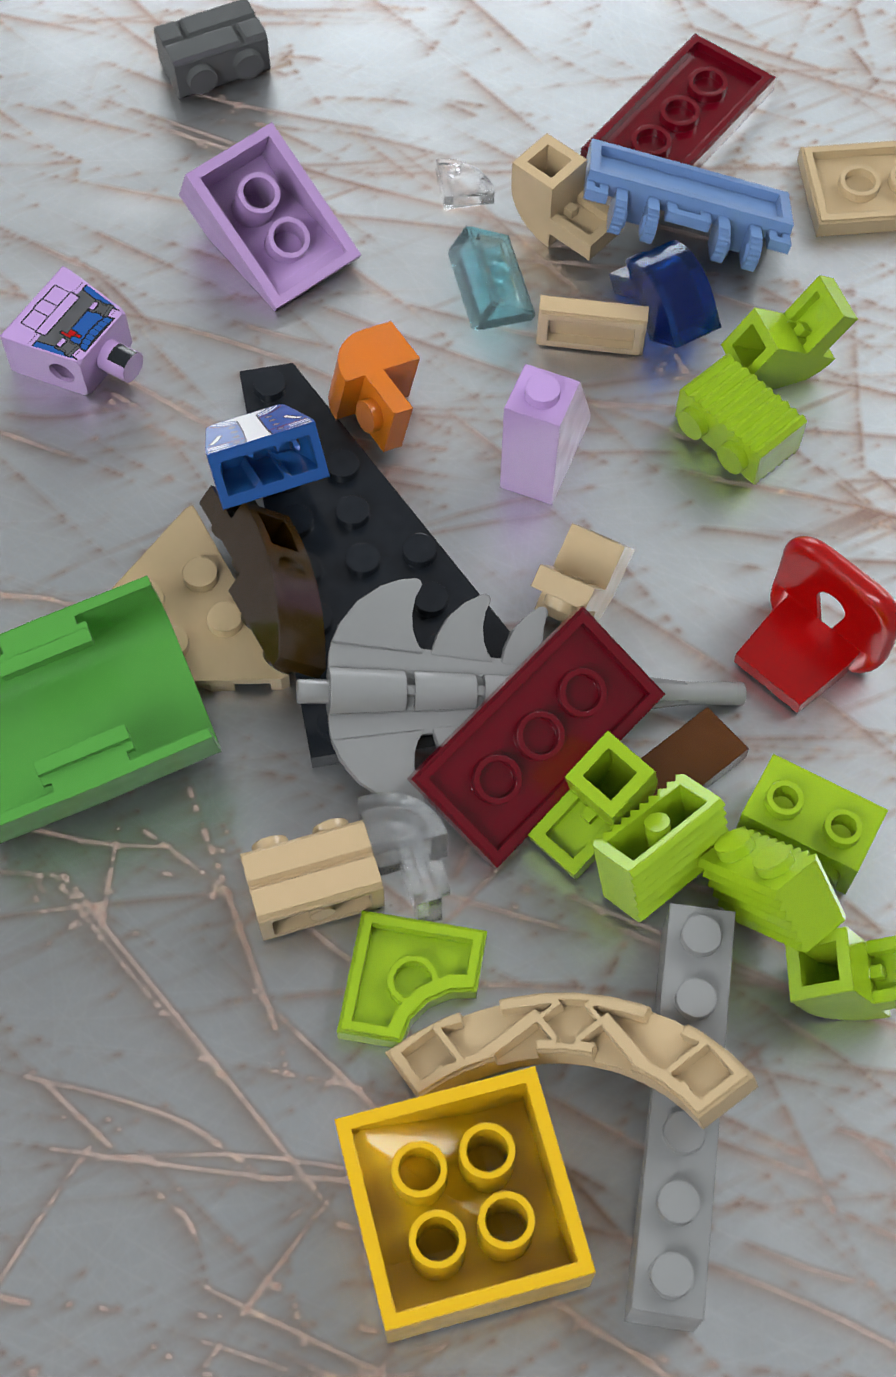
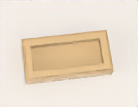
M541 295L536 344L640 356L643 354L649 306Z

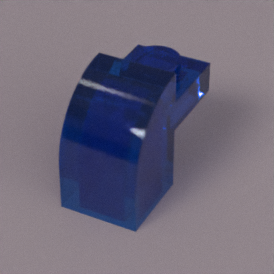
M673 239L649 251L634 254L626 259L627 266L609 273L614 294L639 300L640 306H649L647 331L651 341L678 348L722 328L714 295L702 266L694 254L677 240Z

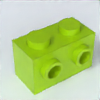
M773 754L742 811L736 828L745 826L747 830L753 829L754 833L761 832L762 836L768 835L770 839L776 838L778 842L784 841L785 845L792 844L793 848L800 847L802 852L808 850L810 855L817 854L833 889L846 894L872 845L888 809Z

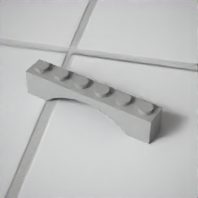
M670 903L661 932L656 984V1014L672 1019L684 1026L689 1024L725 1048L736 912ZM651 1087L640 1189L630 1254L624 1322L694 1332L704 1321L720 1117L703 1130L682 1108Z

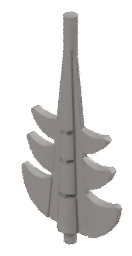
M410 578L381 585L359 599L337 626L330 642L326 679H297V704H326L332 746L341 764L359 785L381 799L402 806H422L425 803L424 796L407 780L415 771V749L421 736L433 735L436 748H438L543 642L544 625L548 616V611L545 607H538L514 627L504 644L501 658L490 657L484 643L483 623L485 612L491 601L490 596L487 594H481L462 604L446 618L435 636L432 649H422L416 641L412 620L415 598L422 586L421 581L417 578ZM650 677L665 693L652 709L683 705H744L746 700V686L743 682H685Z

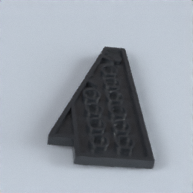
M294 363L239 371L247 414L274 405L285 404L315 421L330 475L329 477L262 498L264 508L289 516L299 533L311 562L323 612L326 670L320 678L295 672L296 682L297 679H326L330 642L339 623L359 599L381 585L401 579L417 578L422 583L415 598L412 612L413 632L419 647L431 650L435 636L446 618L462 604L479 596V592L340 420L335 419L330 408ZM488 606L483 623L484 643L490 657L501 658L502 650L510 631L491 607ZM301 704L312 768L341 763L331 743L326 704ZM433 735L421 736L416 749L436 746Z

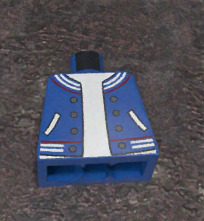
M285 404L274 405L210 425L206 428L205 454L223 510L330 476L315 421Z

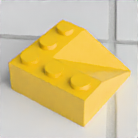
M535 1066L334 1119L387 1343L590 1287L596 1271Z

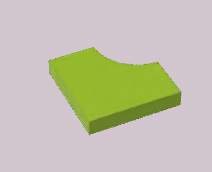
M362 910L337 1028L338 1039L393 1048L406 1039L411 1026L429 1008L450 999H476L487 931Z

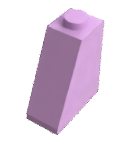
M528 364L524 365L504 407L500 488L550 505L553 504L590 421L591 413L580 381Z

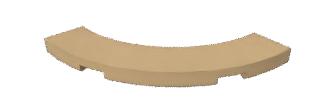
M538 993L501 999L499 1006L479 1010L466 1016H462L458 1012L445 1017L412 1034L385 1052L416 1097L465 1085L491 1074L518 1067L541 1064H574L620 1073L646 1084L682 1108L703 1130L758 1088L755 1076L728 1050L702 1031L689 1024L684 1026L672 1019L652 1012L650 1007L640 1003L611 996L585 993Z

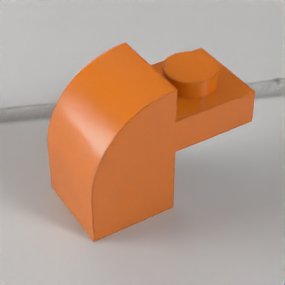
M392 321L357 331L343 342L339 349L328 394L329 407L335 419L355 414L362 430L372 436L383 452L401 447L413 410L406 397H409L420 360L418 354Z

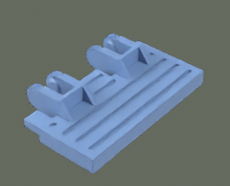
M592 138L586 156L587 166L583 199L605 205L608 196H611L607 213L608 233L619 235L626 222L639 225V241L651 244L659 223L660 210L664 211V221L707 233L712 224L708 239V254L711 261L721 263L729 250L739 252L741 269L753 272L762 252L763 238H765L766 249L784 254L789 253L792 245L790 234L794 226L789 192Z

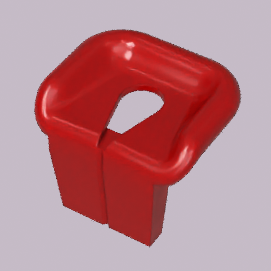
M811 536L795 537L786 544L783 550L777 574L772 584L770 603L773 610L735 655L734 662L798 713L843 678L848 671L860 674L870 672L887 660L896 642V601L882 585L825 542ZM820 592L828 593L837 599L845 611V617L832 628L822 621Z

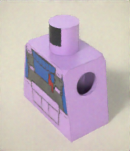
M64 266L0 335L11 370L82 395L92 393L108 374L126 383L132 382L139 374L143 364V355L130 348L132 338L127 317L122 308Z

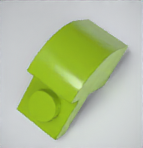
M819 275L784 313L755 307L720 345L725 354H731L734 361H740L741 366L747 367L750 374H755L758 381H764L766 388L778 389L807 380L831 364L835 357L830 347L858 318L835 279Z
M609 731L597 741L565 776L570 790L528 834L533 843L575 880L596 860L593 839H602L603 832H611L612 825L621 824V817H630V810H639V803H648V797L654 795L658 785L656 771Z
M845 926L836 928L807 953L797 951L785 945L790 1002L809 1014L828 1019L872 1020L891 1017L890 1009H896V935L865 941Z

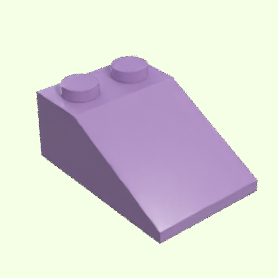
M272 122L185 174L179 194L180 198L208 239L274 311L285 306L361 256V253Z

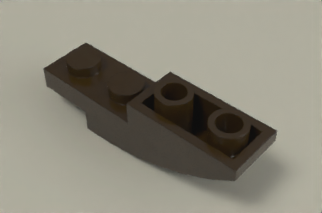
M210 485L199 504L212 524L211 530L213 534L223 542L233 559L232 566L239 573L228 591L242 613L241 620L252 630L263 649L265 661L271 667L284 674L296 672L320 678L326 670L323 612L310 559L290 517L261 507L255 500L223 510L216 487Z

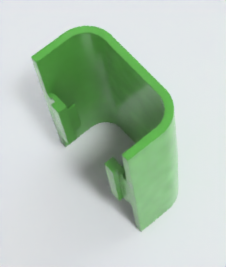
M148 576L126 583L0 634V844L114 799L222 752L175 631Z

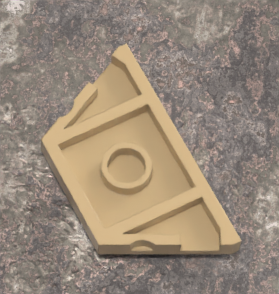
M191 505L185 508L112 589L148 576L169 617L197 688H205L212 692L235 691V684L270 683L271 690H283L290 687L289 675L277 671L265 661L263 649L252 630L241 620L242 613L228 591L235 579L195 507Z

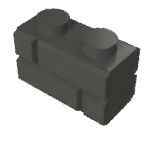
M237 0L153 28L160 64L168 80L170 79L171 85L179 99L193 94H205L215 87L239 79L254 78L259 73L271 68L266 31L258 17L255 16V12L248 0Z

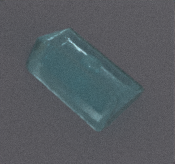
M466 226L449 248L448 256L471 328L485 330L531 321L536 314L509 235Z

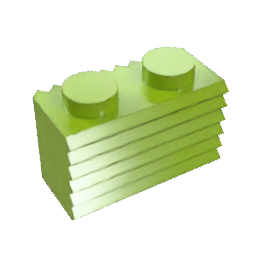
M731 354L723 356L680 389L675 412L680 428L689 438L693 440L701 438L717 452L720 463L728 472L735 475L741 473L753 484H757L761 478H765L769 472H772L776 466H780L791 454L796 453L800 447L807 424L804 415H799L797 409L791 408L788 401H782L780 394H774L772 388H766L764 381H758L756 375L750 374L747 367L741 366L740 361H734Z
M676 775V781L667 782V788L658 789L656 796H649L648 803H639V810H630V817H621V824L612 825L611 832H603L602 839H593V849L603 896L637 922H642L704 871V869L697 867L699 858L714 847V843L721 835L729 831L726 827L728 821L724 817L727 813L723 809L726 806L723 800L687 775Z
M743 826L721 835L714 843V847L699 858L697 867L704 869L703 877L709 879L708 887L714 889L712 896L719 899L717 906L725 911L736 912L735 922L797 951L809 952L845 921L846 915L817 854L810 855L808 850L802 852L800 847L793 848L792 844L785 845L784 841L778 842L776 838L770 839L768 835L762 836L761 832L754 833L753 829L747 830Z

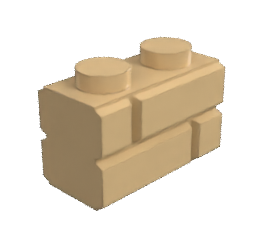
M344 818L326 820L316 825L310 835L289 841L283 835L265 837L252 845V851L240 854L263 941L362 913V910L370 911L385 906L382 879L363 820L348 823V820Z

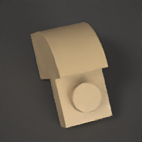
M546 133L512 162L511 191L514 204L525 225L545 246L549 248L555 241L560 240L587 260H590L617 236L607 232L609 206L583 199L587 159Z
M572 523L554 565L540 564L531 587L542 591L534 609L536 610L538 607L543 606L547 609L548 616L563 622L576 608L583 606L599 622L621 582L635 549Z

